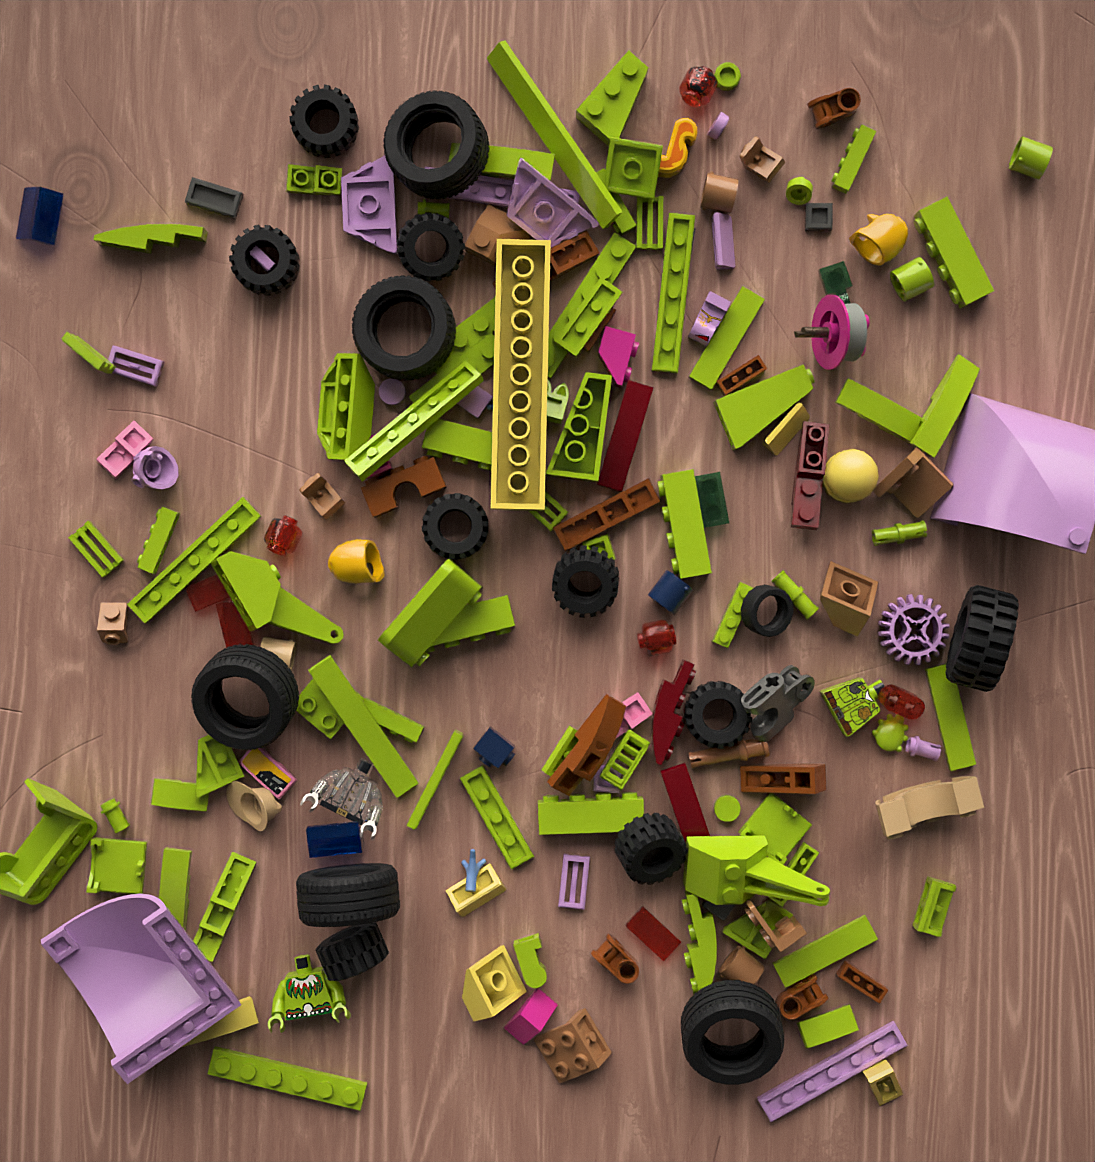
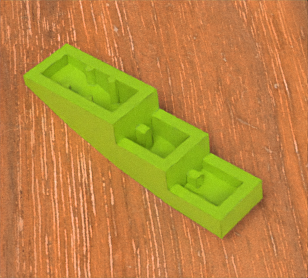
M451 143L448 162L457 154L461 143ZM489 145V156L487 164L484 165L485 169L482 171V176L494 178L501 176L515 179L518 161L520 158H523L551 181L555 154Z
M146 224L94 235L93 240L103 246L151 254L153 244L179 248L180 238L206 242L208 232L204 227Z
M959 354L955 357L930 398L932 402L920 420L922 424L910 442L912 446L918 447L929 457L935 458L964 406L980 370L979 367Z
M849 378L846 379L835 401L836 404L856 413L857 416L879 426V429L909 444L922 424L920 416Z
M166 847L163 852L159 899L186 931L190 900L188 899L191 878L189 872L192 851Z
M232 852L193 940L208 961L212 963L257 863L235 852Z

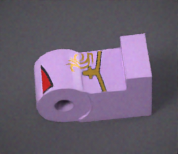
M710 291L688 337L707 346L731 302Z

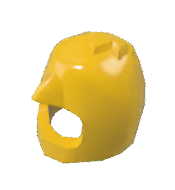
M894 214L867 215L869 225L860 228L849 237L850 243L858 253L873 265L881 266L896 257L907 241L908 228L905 222Z
M356 539L346 541L338 545L328 559L330 572L333 573L336 579L354 584L374 583L381 581L385 576L379 550L374 541ZM367 563L372 564L374 569L373 575L369 572Z

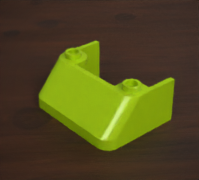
M447 559L377 641L410 667L416 664L420 667L429 657L426 651L467 604L473 606L482 596L479 591L483 586L453 560Z
M27 778L24 783L36 796V808L44 816L14 855L8 852L0 853V894L30 905H36L48 897L95 835L98 826L89 814L60 792Z

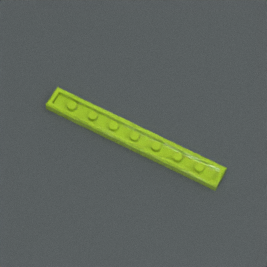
M506 40L499 42L486 59L551 154H555V160L602 229L609 227L623 211Z

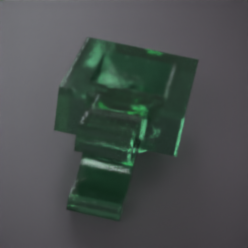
M842 261L819 269L818 273L826 296L834 294L844 304H850L846 289L851 288L853 285L845 262Z

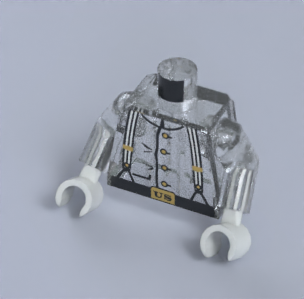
M360 758L355 770L344 767L342 770L334 769L317 781L310 793L303 797L300 805L302 806L304 801H311L313 806L309 812H312L317 804L361 825V838L364 831L370 830L372 832L371 840H374L376 837V826L383 811L381 791L377 788L378 783L368 778L374 767L373 763Z

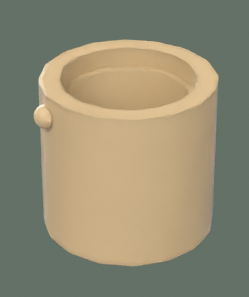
M264 637L261 647L276 654L292 671L296 655V642H293L292 639L287 641Z

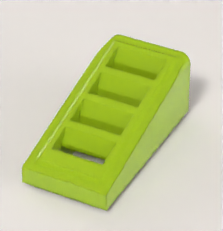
M628 729L622 736L599 777L622 790L648 749L650 742ZM627 741L633 744L634 746L638 747L639 750H636L635 748L628 745ZM622 749L634 756V759L631 760L621 753ZM616 759L629 766L628 769H625L619 764H617L615 762ZM610 768L624 775L622 779L609 772Z

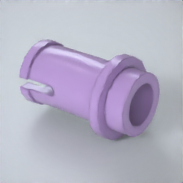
M915 736L914 738L909 737L905 751L912 757L918 755L937 761L941 753V745L920 740L919 736Z

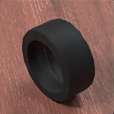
M766 584L756 586L750 590L743 599L741 606V618L744 625L752 632L766 637L777 636L785 631L791 623L793 616V603L790 596L782 589ZM768 596H774L777 601L776 614L767 625H760L757 620L759 605Z

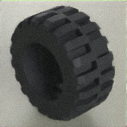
M981 585L969 588L957 616L947 656L946 678L951 683L984 692L995 689L1008 660L1016 630L1019 604L1018 599L1013 594Z

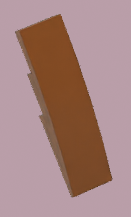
M587 230L551 248L550 282L600 253ZM495 280L492 284H493L494 288L496 289V280Z
M650 478L553 528L566 551L661 502Z

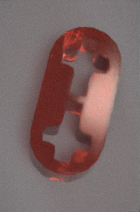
M886 685L879 692L878 700L887 710L907 719H917L925 710L923 700L916 694L896 685ZM890 696H896L898 698L897 701L889 699ZM906 704L914 705V707L907 708Z

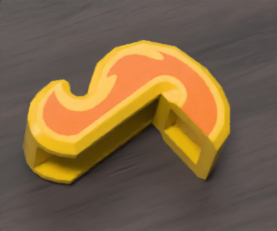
M682 118L675 122L666 156H661L658 177L670 178L679 174L684 168L688 157L686 144L693 146L698 132L696 124L691 119Z

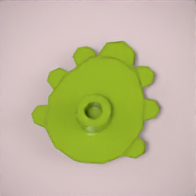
M888 714L886 716L887 720H878L879 726L877 730L873 729L872 735L875 736L876 742L881 749L889 752H901L902 743L908 740V736L904 735V731H908L909 727L903 724L905 719L902 715L897 714L893 718L892 714Z

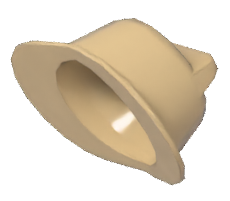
M238 781L231 782L227 787V800L231 809L238 817L258 831H264L267 828L268 822L282 810V805L274 799L273 794L267 788L251 789Z

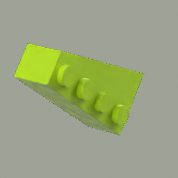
M585 373L545 476L598 482L612 375Z

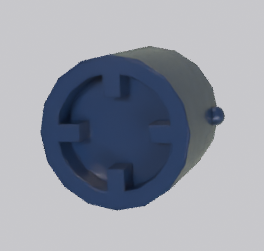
M666 570L648 593V596L675 615L693 589L673 573Z

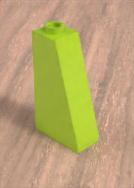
M804 364L713 402L733 451L744 445L814 389L812 384L815 383L810 369H805Z

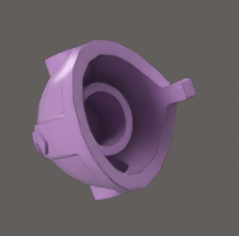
M152 446L134 456V476L131 480L137 487L144 488L148 486L154 489H166L176 483L179 476L178 465L175 458L164 448Z

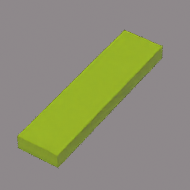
M744 286L741 287L690 373L689 378L712 390L763 304L764 298Z
M946 664L925 668L949 770L953 771L976 765L958 685L951 683L946 678Z
M454 730L406 826L414 830L417 829L464 736L462 732Z
M481 765L460 777L511 870L533 858L534 854L485 767Z
M863 915L773 962V965L786 988L878 940L866 915Z

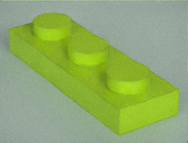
M600 277L556 338L555 343L574 357H577L623 292L603 277Z

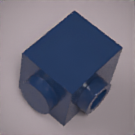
M491 726L473 748L481 755L479 760L490 768L493 765L499 768L501 764L507 766L515 755L512 752L515 745Z

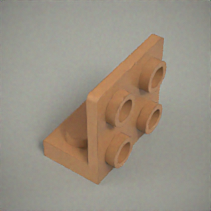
M916 447L876 486L873 492L879 498L886 491L890 495L893 493L915 517L919 518L947 493L954 484Z
M750 899L745 902L747 904V907L744 908L745 912L755 926L762 925L763 928L759 932L771 949L776 946L782 952L807 934L794 916L782 918L775 924L776 928L771 930Z
M586 1008L577 1011L566 1024L539 1034L534 1038V1042L559 1083L598 1069L612 1053Z

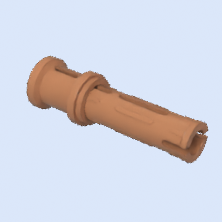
M755 738L742 739L740 742L737 741L734 746H725L724 749L715 747L688 752L692 769L739 758L741 761H748V758L755 756H770L767 741H759Z

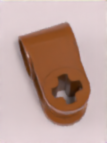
M845 88L810 101L807 105L813 111L817 122L815 124L816 129L828 127L837 121L854 115L860 105L861 96L854 88ZM846 97L852 99L854 106L852 108L844 107L841 99Z
M608 933L605 942L597 950H592L591 954L619 981L627 984L633 983L639 976L638 962L615 937ZM623 964L633 965L635 968L634 972L631 975L622 974L620 968Z
M811 974L777 996L776 1004L778 1005L779 1012L789 1020L797 1019L806 1012L821 1006L829 999L816 982L817 976ZM787 1000H795V1006L792 1010L785 1011L783 1009L784 1003Z

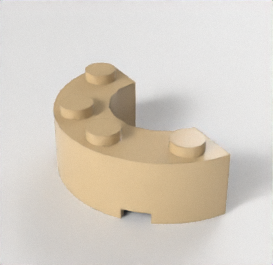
M975 776L952 778V782L941 783V780L915 785L883 796V803L880 800L875 802L883 835L887 836L888 839L902 837L904 831L917 827V823L924 820L926 823L935 822L945 815H960L961 818L969 817L976 814L975 810L984 808L977 777Z

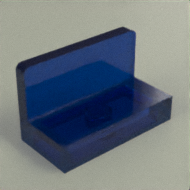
M40 186L25 187L16 239L55 245L63 193Z
M358 821L313 825L306 828L309 858L362 853L364 839L363 836L362 838L360 837Z

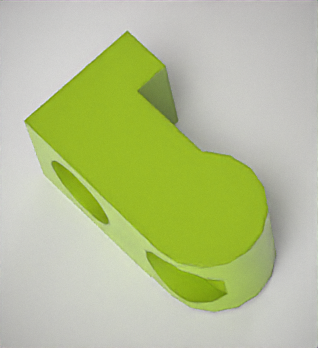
M539 933L514 940V949L525 983L531 988L543 986L547 979V971L540 962L536 950L542 948Z

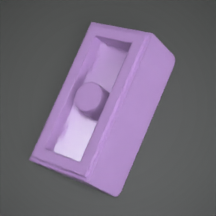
M716 212L711 218L716 270L735 268L732 219L729 215Z

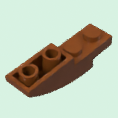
M608 694L604 696L576 732L575 736L579 740L547 781L552 788L570 796L583 778L588 781L592 780L606 759L617 737L626 709L624 703Z

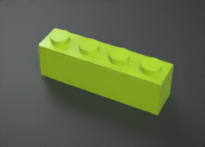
M948 196L919 210L914 215L915 228L919 234L923 233L927 241L925 244L926 250L930 257H935L939 265L937 267L938 274L943 281H947L951 289L949 290V296L955 305L958 304L961 309L994 292Z
M437 419L426 428L422 448L427 450L426 455L442 458V455L445 454L453 456V462L467 465L469 460L477 462L478 468L491 471L492 432L442 419Z
M694 469L661 475V481H657L659 496H664L666 507H662L664 523L669 522L670 533H666L668 548H673L675 558L671 559L673 574H678V578L682 579L712 573Z
M508 595L476 602L473 606L466 605L426 652L435 651L434 646L443 643L445 648L460 645L459 639L470 637L471 642L485 639V633L495 631L496 636L511 632L510 627L515 626V621Z
M624 792L622 797H611V793L595 794L596 798H585V794H571L569 799H559V795H545L543 800H538L539 835L619 832L624 830L626 823L634 821L633 818L643 816L644 799L642 796H638L637 792Z

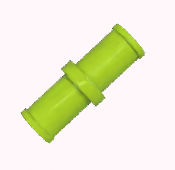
M925 521L905 525L896 523L894 527L873 529L871 531L874 546L893 542L902 544L905 540L927 537V526Z
M784 570L771 581L790 596L793 605L806 619L810 618L819 609L803 592L805 589L802 586L798 587Z

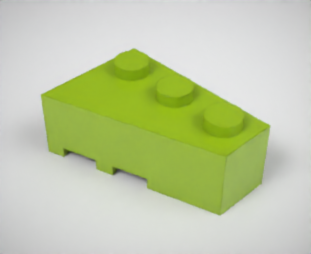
M629 50L576 109V119L608 147L610 137L621 138L648 73L649 67Z

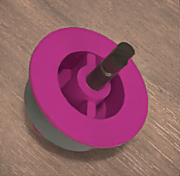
M827 295L820 300L815 309L812 327H802L801 331H794V335L796 338H811L813 352L819 365L824 369L833 370L843 360L853 362L864 356L867 329L869 328L870 321L868 315L864 314L858 304H844L838 296Z

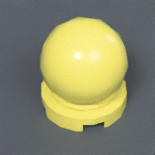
M856 449L843 450L827 460L822 486L827 495L837 501L850 503L863 500L871 495L877 486L879 478L878 467L873 458L864 451Z

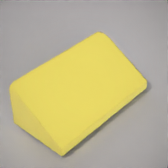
M795 404L762 442L774 455L777 456L802 428L803 421L809 420L810 415L803 404Z
M489 863L478 872L476 892L465 891L466 878L446 890L456 912L464 917L506 891V888L493 866Z

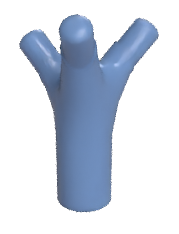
M475 849L470 850L469 864L466 860L461 862L467 874L465 888L467 892H476L478 872L486 863V860L482 859L476 864Z

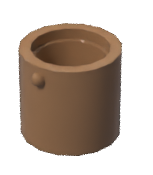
M713 171L707 173L700 207L703 210L712 209L732 213L739 180L716 175Z
M737 946L726 957L719 969L721 978L725 977L727 980H740L755 984L764 972L765 966L745 950V946Z

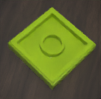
M610 137L603 181L607 190L610 193L654 200L663 145Z

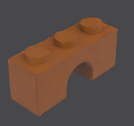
M428 455L414 460V466L405 469L402 465L390 470V476L383 479L375 476L364 481L366 486L361 487L372 517L376 518L399 508L395 499V492L403 483L415 484L423 498L447 488L435 458L429 459Z

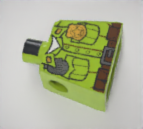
M860 677L819 691L839 729L846 737L853 734L881 711L875 700L888 693L880 679L867 686L864 679Z

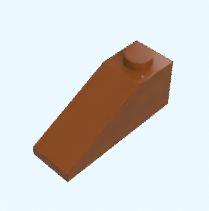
M800 763L740 766L741 792L817 794L826 790L825 764Z

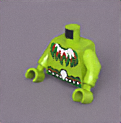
M309 954L295 957L296 971L287 973L285 979L280 981L273 997L272 1017L268 1021L269 1031L272 1033V1026L275 1023H280V1032H284L285 1024L282 1020L283 1017L287 1021L332 1013V1017L339 1023V1014L345 1012V1017L349 1020L351 1013L345 1007L346 1000L343 985L339 981H329L323 967L312 968Z

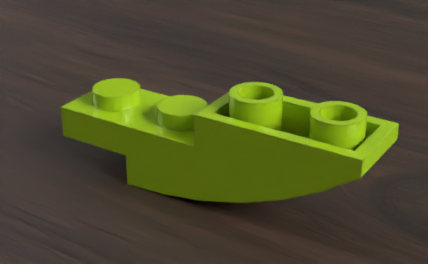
M684 891L686 899L681 901L685 915L690 914L692 924L688 925L691 941L696 940V942L686 944L688 952L683 954L687 969L692 968L694 978H690L693 994L713 982L717 960L716 929L712 913L701 914L697 895Z

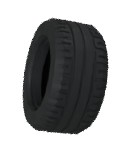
M433 90L432 92H422L403 102L392 114L384 132V155L390 169L410 191L424 198H436L439 200L441 198H451L469 189V186H472L478 180V176H481L489 156V139L482 121L464 99L447 91L437 92V90ZM440 122L456 124L461 129V144L457 154L450 162L433 169L417 167L414 164L412 156L413 145L423 129Z
M401 275L382 279L381 282L378 281L376 285H372L370 289H367L355 307L354 317H352V334L354 335L355 346L362 358L371 367L387 377L404 381L426 377V375L432 374L433 371L435 372L438 367L440 368L453 350L452 346H454L456 338V323L453 312L442 294L434 286L422 279L408 275L407 277ZM415 302L428 310L432 320L431 334L427 343L419 351L407 356H395L385 352L377 337L378 323L382 314L397 303Z
M233 645L215 654L196 677L191 694L192 708L199 724L213 739L231 748L255 750L268 746L277 740L294 717L299 701L298 685L288 665L273 652L255 645ZM240 677L257 684L267 697L269 713L264 716L252 717L243 715L233 709L226 701L222 691L223 679Z
M360 863L324 867L304 872L299 875L296 881L299 919L307 926L344 927L368 924L394 917L400 909L398 873L389 864Z
M740 980L714 982L696 992L686 1003L682 1012L681 1036L686 1060L699 1075L713 1082L725 1085H739L752 1082L768 1073L781 1057L784 1049V1032L778 1005L770 994L755 984ZM731 1018L746 1019L753 1022L759 1028L752 1039L746 1043L734 1046L718 1045L711 1042L705 1036L712 1025Z

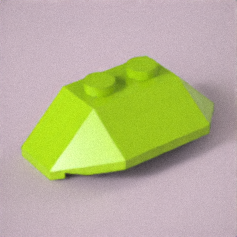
M337 353L334 362L328 368L321 381L317 434L327 452L328 459L346 460L371 437L375 383L362 356L358 353Z

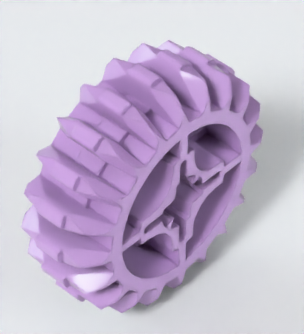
M908 594L906 596V603L902 597H898V607L893 603H889L888 607L892 612L882 611L881 613L887 618V621L878 622V625L885 626V631H879L878 636H886L887 638L880 642L881 646L890 644L891 646L887 649L886 653L891 655L896 652L894 657L896 661H900L904 656V664L910 665L912 658L915 665H920L921 656L925 662H930L931 657L929 653L938 657L940 654L936 647H946L945 643L940 641L941 638H949V634L943 633V629L949 628L950 624L941 623V620L947 617L946 613L938 615L937 613L940 611L941 606L937 604L931 608L933 604V599L928 598L923 604V595H917L914 602L913 595ZM910 608H918L923 610L925 614L913 620L903 612ZM898 618L902 631L896 640L894 625ZM931 620L933 634L929 641L930 638L926 634V627ZM908 623H911V625H917L918 623L916 631L919 636L909 634L912 629ZM911 640H916L924 648L917 651H907L902 646Z

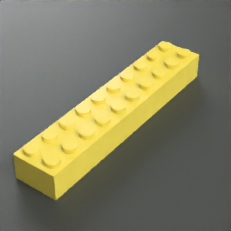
M497 239L491 510L545 511L551 240Z

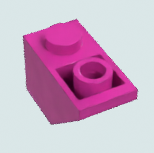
M605 326L598 356L608 374L612 375V381L615 386L621 388L623 382L627 383L630 378L632 368L627 366L630 357L635 358L639 342H635L636 334Z

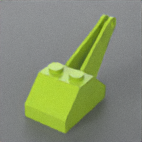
M232 551L210 563L249 631L256 630L265 624H270L329 644L338 643L343 639L344 633L341 627L280 587L281 584L278 579L281 576L273 564L270 566L265 560ZM332 631H334V632L336 633V637H335V638H332V637H331V632H332Z
M765 835L695 836L686 838L688 853L685 855L686 860L683 873L685 890L715 905L743 904L755 894L799 901L816 906H826L829 903V887L767 857L768 843Z

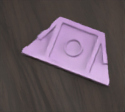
M383 156L372 163L369 162L361 166L358 171L351 172L341 178L343 231L389 253L398 254L394 172L390 169L385 158L386 156Z
M523 158L519 159L507 209L508 218L536 240H551V247L559 244L564 239H571L577 236L579 232L590 227L595 228L599 225L594 216Z

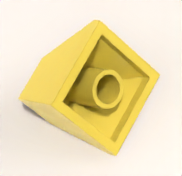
M504 945L498 947L466 970L462 999L473 1021L494 1017L527 992Z

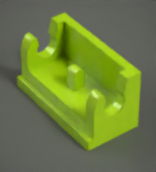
M927 876L912 924L917 931L937 937L942 936V928L953 892L956 890V885Z

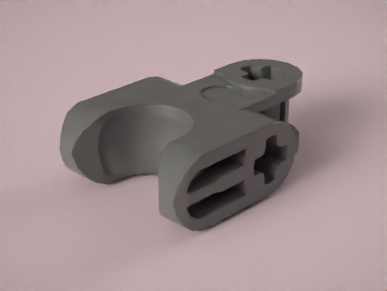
M788 665L780 674L770 673L765 675L743 694L741 702L744 710L750 714L757 715L752 720V723H750L753 737L759 741L771 740L790 723L795 715L793 708L800 702H803L813 691L815 685L814 678L807 674L802 676L797 667Z

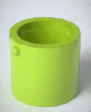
M1022 136L1012 153L1009 169L1039 180L1048 166L1053 147Z
M917 257L890 272L892 285L904 302L933 288L935 285L932 273L921 257Z

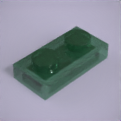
M720 472L695 476L704 528L729 524Z

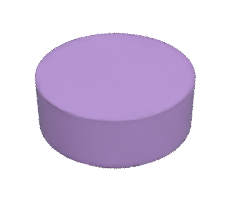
M720 112L707 135L714 140L717 139L727 125L729 116Z
M390 378L383 381L380 385L379 395L386 404L397 405L404 400L406 390L401 381Z

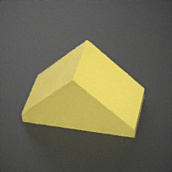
M886 1059L862 1071L880 1106L903 1095L895 1073Z

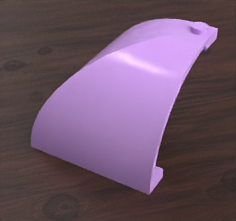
M969 393L962 408L943 473L954 485L934 503L930 519L954 526L961 522L991 528L1086 554L1095 524V430Z
M131 894L108 900L77 915L41 939V945L54 961L62 967L98 1020L116 1055L111 1060L112 1067L126 1084H129L241 1006L236 995L170 910L155 896Z

